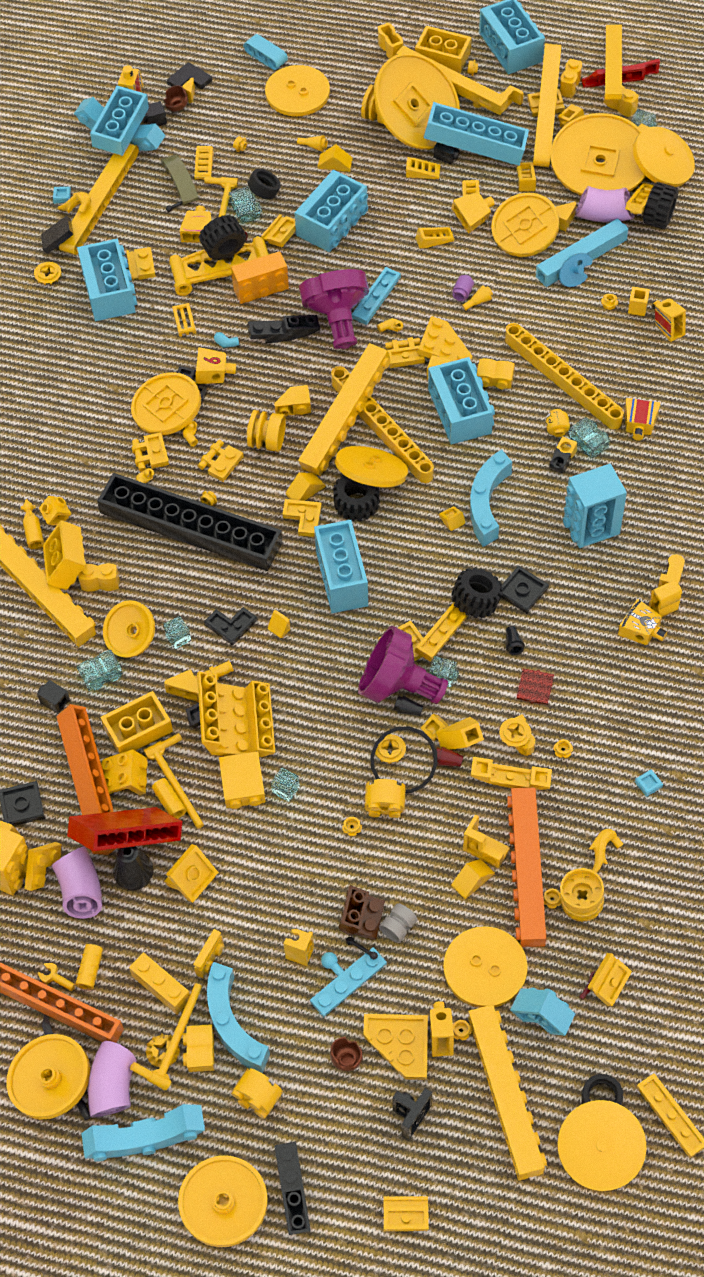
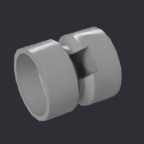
M397 903L391 910L390 917L387 916L379 925V929L387 938L400 943L407 935V930H410L418 919L409 908Z

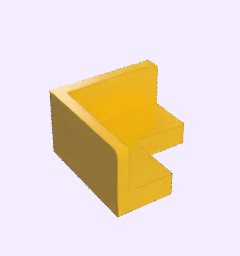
M475 815L464 833L463 851L500 868L510 847L479 832V816Z

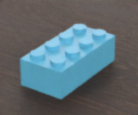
M116 86L90 132L92 147L123 156L149 109L147 94Z

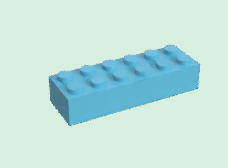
M433 102L423 138L519 166L525 151L529 130Z

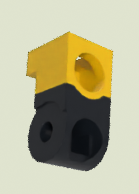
M562 436L551 459L549 469L563 474L572 457L577 452V442Z

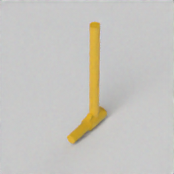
M205 177L204 183L221 185L225 188L218 217L226 215L231 189L238 187V178Z
M178 733L162 742L159 741L144 749L143 752L147 759H155L196 828L200 829L204 826L202 820L162 756L166 748L182 740Z
M195 983L160 1068L150 1071L136 1062H133L130 1066V1070L146 1078L148 1082L164 1091L171 1084L169 1075L166 1073L202 989V985Z

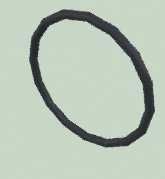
M410 726L395 727L384 732L375 742L370 755L371 770L375 779H380L375 769L374 755L378 744L387 735L403 730H410L420 734L428 741L433 751L434 765L429 777L421 785L412 789H406L405 793H413L424 788L433 778L438 765L437 750L432 740L423 731Z

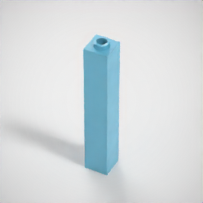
M617 218L536 266V278L545 287H548L559 280L560 268L570 256L577 253H585L594 260L625 242L628 235L627 226Z

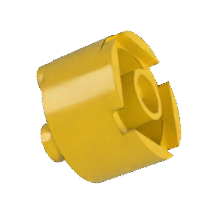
M391 779L374 780V784L367 782L364 808L369 812L368 815L370 817H380L381 814H387L391 818L401 817V813L405 811V784L402 783V786L397 785V781Z
M247 1068L231 1094L238 1099L237 1103L247 1110L251 1107L259 1117L265 1119L279 1100L283 1091L276 1083L272 1086L268 1081L270 1078L261 1072Z

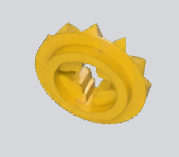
M44 262L35 268L34 277L38 283H43L44 285L50 283L52 285L54 281L58 282V279L61 277V268L54 262Z
M510 718L500 726L499 735L502 742H505L508 747L514 746L517 749L519 746H525L530 740L531 728L526 721L520 718ZM517 728H519V735H516L514 738H512L511 732H514L515 730H517Z
M387 735L378 744L375 752L376 757L381 762L384 761L388 764L391 762L398 763L401 758H404L406 752L405 742L397 735ZM390 743L392 748L394 749L392 750L391 755H389L388 750H385L388 749Z
M161 1033L159 1036H153L152 1040L147 1043L145 1052L148 1061L152 1065L160 1068L165 1052L159 1056L157 1048H162L166 1044L167 1050L172 1039L171 1035ZM179 1044L170 1063V1066L174 1064L179 1057Z

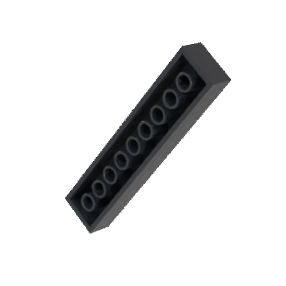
M116 473L112 474L97 500L99 511L103 515L267 572L283 543L282 530Z

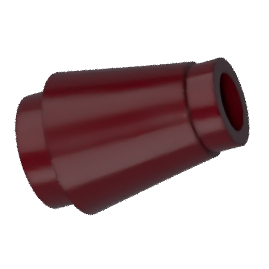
M443 746L441 748L436 747L437 766L461 767L463 755Z

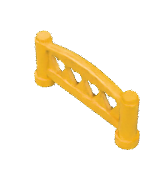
M260 236L255 237L252 243L243 244L244 246L240 251L233 255L234 258L231 264L223 260H217L213 268L204 263L206 260H212L205 249L184 258L176 254L172 255L169 263L175 280L174 288L176 294L180 296L188 295L192 291L191 284L232 275L231 266L269 255L264 239ZM251 252L248 260L238 256L239 253ZM201 263L198 271L188 267L189 264Z

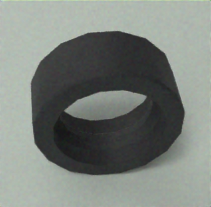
M255 169L247 181L249 189L255 195L267 200L274 199L281 187L279 179L265 169Z
M597 1074L591 1076L585 1082L581 1093L582 1104L591 1101L590 1091L598 1084H605L611 1087L615 1093L614 1102L622 1104L623 1089L614 1077L608 1074Z

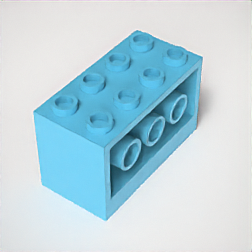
M504 0L480 9L479 34L508 74L543 62L544 34L540 33L537 25L532 22L529 14L524 11L520 2L517 0Z
M333 169L295 211L296 236L330 253L334 247L338 246L339 241L348 234L351 227L357 224L359 218L366 214L368 210L367 186Z
M118 238L77 247L95 321L136 313L135 305H137L136 296L132 295L136 294L134 284L129 282L132 281L130 270L126 269L128 268L127 259L125 256H122L125 255L123 245H119Z
M470 357L428 368V391L451 445L492 434V426H494V407L488 402V393L483 390L482 379L477 376L476 365L471 362Z
M611 463L569 477L568 486L566 487L567 496L565 497L566 506L564 507L563 523L566 528H569L572 541L576 542L579 548L619 535L627 492Z
M346 520L315 526L316 554L331 614L367 607L368 581L352 521Z

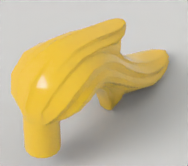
M85 192L73 193V196L67 202L57 208L70 213L73 208L80 204L78 211L84 213L87 205L91 204V198Z
M612 829L602 830L589 848V850H594L595 861L592 869L595 873L600 870L603 863L608 864L605 857L607 843L611 841L617 849L623 845L616 832Z

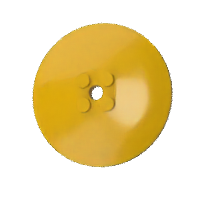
M402 53L387 60L381 66L375 78V105L382 122L390 133L410 147L421 150L434 149L437 142L423 138L433 102L460 109L457 92L448 75L435 62L422 55ZM411 101L415 103V108L411 105Z
M595 113L578 117L567 123L556 135L551 147L552 169L558 180L566 188L581 196L587 186L603 190L627 188L630 192L646 177L636 164L633 155L634 141L642 130L631 121L613 114ZM599 158H601V159H604L605 161L602 162V163H599V162H597L596 160L599 159Z

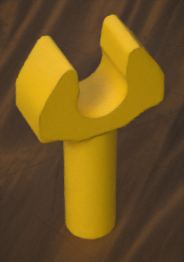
M44 963L45 968L51 971V973L44 975L38 972L42 983L48 985L50 982H55L71 992L76 986L74 983L58 975L57 965Z

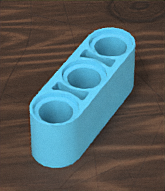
M255 34L243 44L245 51L249 55L273 70H277L288 61L285 51L258 34Z

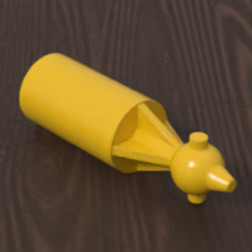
M26 499L23 506H20V509L26 512L23 526L28 548L36 550L43 547L44 539L39 518L32 512L33 509H36V506Z

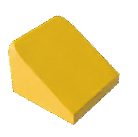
M191 78L182 86L188 95L189 103H193L195 93L194 78Z
M454 506L438 514L450 531L466 523L463 512Z
M274 610L268 624V630L279 638H283L290 631V619Z
M432 714L422 725L421 729L433 741H436L435 732L449 725L439 715Z

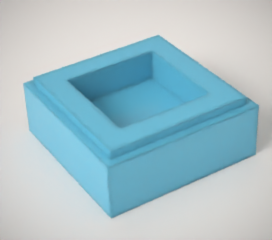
M54 187L53 203H65L71 198V187Z
M652 769L635 779V783L646 797L663 787V783Z

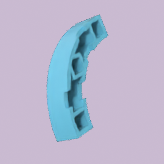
M94 97L83 100L74 114L81 123L92 130L104 107ZM156 123L149 125L140 124L130 144L137 145L139 151L155 150L166 135Z
M502 449L483 464L471 488L470 519L474 533L483 547L499 537V525L492 515L489 504L491 494L495 487L512 474V461Z
M213 962L207 984V1001L215 1032L226 1050L237 1058L240 1063L249 1069H255L263 1074L270 1056L269 1047L249 1036L240 1027L232 1013L230 992L234 980L233 968Z
M182 1104L164 1113L165 1118L160 1120L148 1118L135 1121L130 1124L131 1127L118 1128V1124L92 1125L82 1132L85 1159H94V1161L99 1162L107 1158L139 1153L151 1155L157 1149L185 1140H194L198 1134L205 1131L201 1105Z

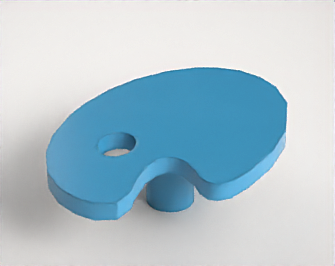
M577 253L570 256L562 264L559 271L561 284L566 287H574L583 283L588 277L583 273L584 267L592 264V258L585 253Z

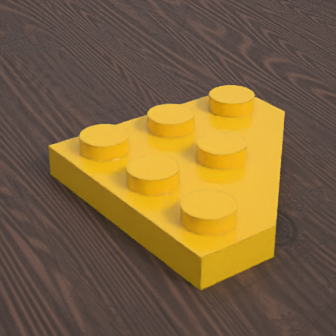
M431 316L417 354L430 359L434 355L451 359L452 361L470 357L471 360V353L450 324L440 318Z
M364 1014V1038L404 1079L427 1080L428 1015Z

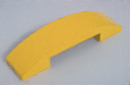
M473 757L471 777L507 788L550 789L552 769L532 766L530 770L493 764L491 759Z

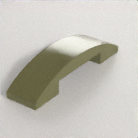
M172 155L161 159L164 169L170 174L183 205L199 200L194 183L180 157Z

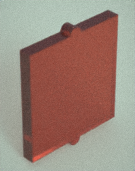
M523 668L516 699L528 701L531 704L548 705L554 674Z

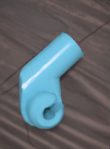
M217 332L214 335L215 342L223 348L239 346L238 337L228 338L221 332Z

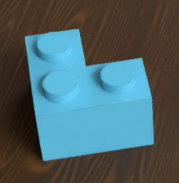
M520 988L510 1009L523 1022L538 1023L552 1035L565 1036L575 1016L569 1005L561 1001L556 996V993L550 989Z

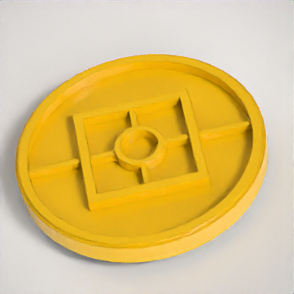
M293 65L284 67L270 76L265 86V95L268 104L275 111L287 116H306L317 112L327 103L330 96V85L326 76L319 70L304 65Z
M536 193L517 194L505 200L497 208L491 223L492 235L498 247L507 254L516 257L533 256L547 249L555 240L560 226L559 215L556 207L548 198Z
M163 373L147 380L136 391L131 403L132 417L138 427L149 434L160 432L162 435L172 434L186 427L196 417L201 406V394L196 383L190 377L181 373Z
M366 446L345 447L338 451L335 459V465L343 475L369 486H398L405 482L408 474V468L401 459L377 448Z
M493 927L469 929L458 935L446 951L444 976L447 985L457 998L468 1005L478 1008L489 1005L494 1007L502 1006L518 995L520 988H523L526 981L528 965L525 952L513 936L501 929Z

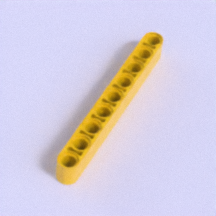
M545 43L533 158L534 166H550L561 45Z
M129 144L123 156L115 153L112 155L89 192L91 204L87 205L84 213L80 211L76 213L71 221L73 236L60 244L59 250L74 255L78 254L77 247L84 245L139 153L137 145Z
M510 323L506 326L505 342L608 428L615 430L622 426L624 411L619 405L519 324Z
M341 366L334 367L331 371L332 386L338 393L350 376V373ZM372 397L367 398L362 412H359L358 415L386 446L406 464L408 470L421 483L431 482L434 475V465L431 460Z

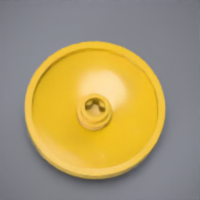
M649 127L644 129L634 141L633 155L636 164L651 181L679 187L685 184L692 176L695 168L692 151L687 143L673 131L663 127Z
M60 1034L44 1035L26 1044L14 1057L7 1074V1091L14 1106L26 1116L34 1119H52L68 1112L80 1101L88 1087L91 1068L86 1052L75 1040Z
M605 1100L590 1101L575 1108L564 1120L558 1135V1155L563 1168L575 1182L591 1190L610 1191L628 1184L639 1173L646 1156V1138L638 1119L622 1105Z
M215 1156L197 1164L185 1177L178 1196L179 1213L186 1229L200 1242L214 1247H229L250 1238L262 1224L268 1205L267 1191L261 1175L251 1164L233 1156Z

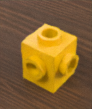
M48 496L39 507L48 525L57 526L60 520L66 521L71 515L65 500L61 497Z

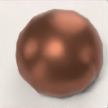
M172 86L165 91L166 99H163L168 110L177 112L185 108L188 103V95L182 86Z
M346 1037L334 1040L330 1047L331 1062L339 1070L353 1071L362 1062V1049L357 1045L356 1041H349Z

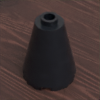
M136 846L119 848L113 867V876L117 884L131 891L140 890L147 886L154 874L151 859Z

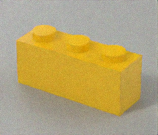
M144 952L129 967L132 977L176 1015L186 1006L190 992Z

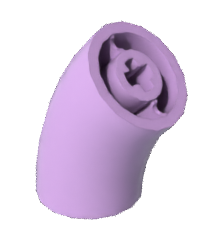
M587 186L580 198L575 216L597 222H612L617 218L620 221L634 219L635 214L625 209L627 201L631 198L627 188L603 190Z
M83 846L70 852L51 865L61 888L64 911L69 916L81 919L97 915L102 908L101 886L95 866L86 847Z
M102 1042L91 1066L88 1083V1105L90 1117L92 1118L114 1114L131 1107L129 1088L133 1071L130 1070V1066L133 1062L137 1063V1061L127 1048L115 1042Z

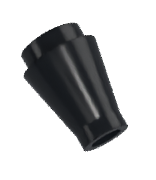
M515 626L507 627L505 630L506 650L511 655H518L523 652L525 644Z
M398 695L393 710L398 711V714L420 717L423 705L418 704L405 695L403 697Z

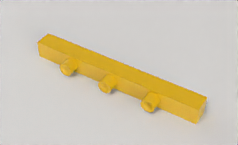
M404 45L396 53V55L402 53L421 55ZM435 62L448 75L457 94L473 101L475 108L484 107L498 115H501L507 109V97Z

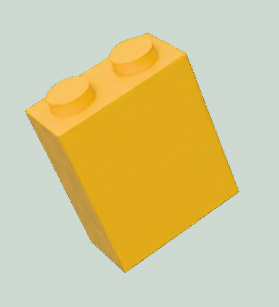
M258 752L219 757L226 809H238L241 806H258L261 803H266Z

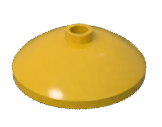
M132 600L123 601L115 605L107 614L103 625V638L106 646L112 653L124 658L135 657L143 653L151 644L155 633V621L151 611L144 604Z

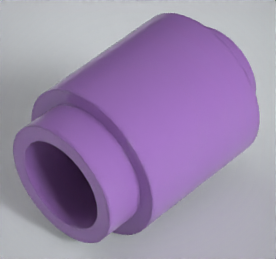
M461 275L458 277L452 290L453 297L456 300L465 301L469 297L474 286V281L470 276Z

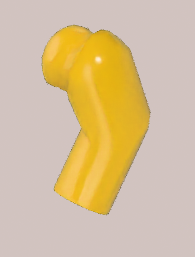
M393 318L377 324L380 333L388 329L399 332L404 326L402 321Z
M195 421L190 422L183 431V436L191 447L198 444V440L194 436L197 431V423Z
M147 468L136 476V480L146 484L152 480L154 471L151 468Z

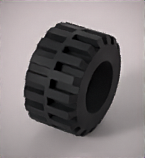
M656 182L646 202L643 214L644 224L665 229L668 226L677 203V187Z
M223 215L211 220L203 227L204 229L201 230L199 235V241L208 256L213 260H222L233 256L244 246L243 244L246 243L247 238L237 219L231 215Z
M341 475L340 479L336 480V485L333 487L334 507L335 510H338L339 515H343L345 519L350 518L351 521L355 519L362 521V518L368 519L370 515L373 516L375 514V510H378L380 504L379 487L356 482L345 475ZM359 493L363 494L364 497L354 499L350 498L349 495Z
M468 568L466 571L463 570L456 580L451 593L452 602H455L454 606L459 608L460 612L466 613L465 615L467 616L471 615L473 618L489 617L495 612L503 594L502 583L498 581L497 576H493L491 572H487L485 569Z

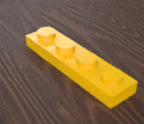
M643 182L627 201L625 209L630 210L633 214H642L654 185Z
M455 602L452 603L415 648V653L430 662L468 617L465 615L466 613L460 612L459 608L454 606Z
M655 1073L637 1084L636 1088L688 1157L692 1158L704 1149L703 1136Z

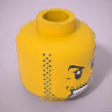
M554 409L546 416L547 432L550 435L562 437L570 430L568 414L561 409Z

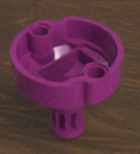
M357 269L336 270L320 274L315 278H309L299 285L302 305L305 308L327 315L334 338L333 347L335 349H347L356 345L358 342L353 332L351 310L369 293L366 273Z
M390 626L380 637L365 665V670L358 686V694L379 703L400 689H405L411 693L416 692L430 699V702L438 704L446 693L448 680L438 678L416 665L411 634L395 626Z

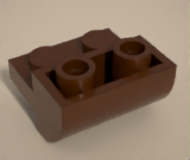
M350 885L347 889L339 929L349 936L355 934L374 941L377 939L385 901L370 896L369 891Z

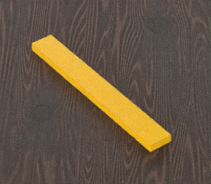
M606 25V100L622 99V25Z

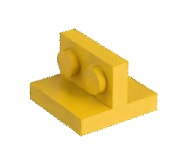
M191 844L166 873L167 878L164 882L168 887L179 890L189 902L193 903L219 872L196 845Z

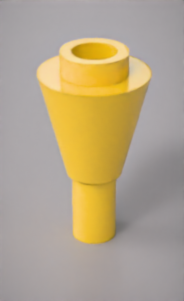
M324 135L297 138V144L307 145L323 152L327 148L328 140Z
M482 285L471 299L462 305L463 309L466 311L474 305L492 300L491 296L493 293L488 286Z

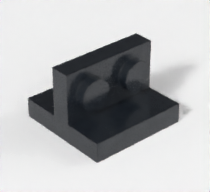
M424 1088L416 1102L406 1092L400 1093L396 1091L392 1097L393 1111L405 1118L402 1122V1137L407 1141H410L432 1106L433 1092L427 1088Z

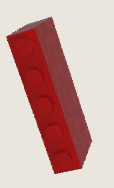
M157 807L69 816L67 836L92 851L181 841L183 821Z

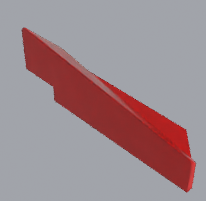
M660 59L622 66V83L644 80L645 75L659 73ZM605 69L596 70L590 76L581 78L583 88L605 85Z

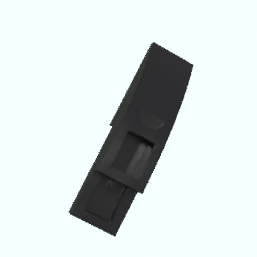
M317 315L283 316L282 320L248 321L247 324L250 339H265L266 343L295 340L320 331Z
M296 1141L274 1145L288 1234L294 1235L310 1232Z

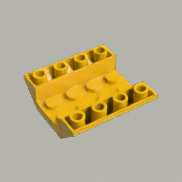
M199 671L197 678L201 740L211 755L231 756L258 752L259 757L274 754L275 741L270 683L251 681L246 688L217 683V674Z

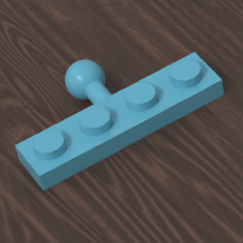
M385 267L369 289V293L353 311L352 318L367 325L401 278V273Z
M374 947L370 951L378 954L377 959L372 960L370 955L365 953L345 971L337 963L338 959L334 953L326 952L321 958L322 965L327 969H332L338 976L310 999V1003L323 1018L387 965L385 959Z

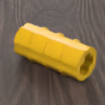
M162 778L152 785V789L165 808V811L178 819L184 816L187 810L167 779Z
M93 944L85 945L81 964H79L80 968L75 983L76 987L84 990H93L103 952L102 947Z

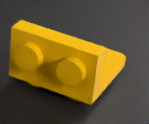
M132 749L102 760L101 766L109 794L124 789H129L139 796L146 794L148 762L145 756Z

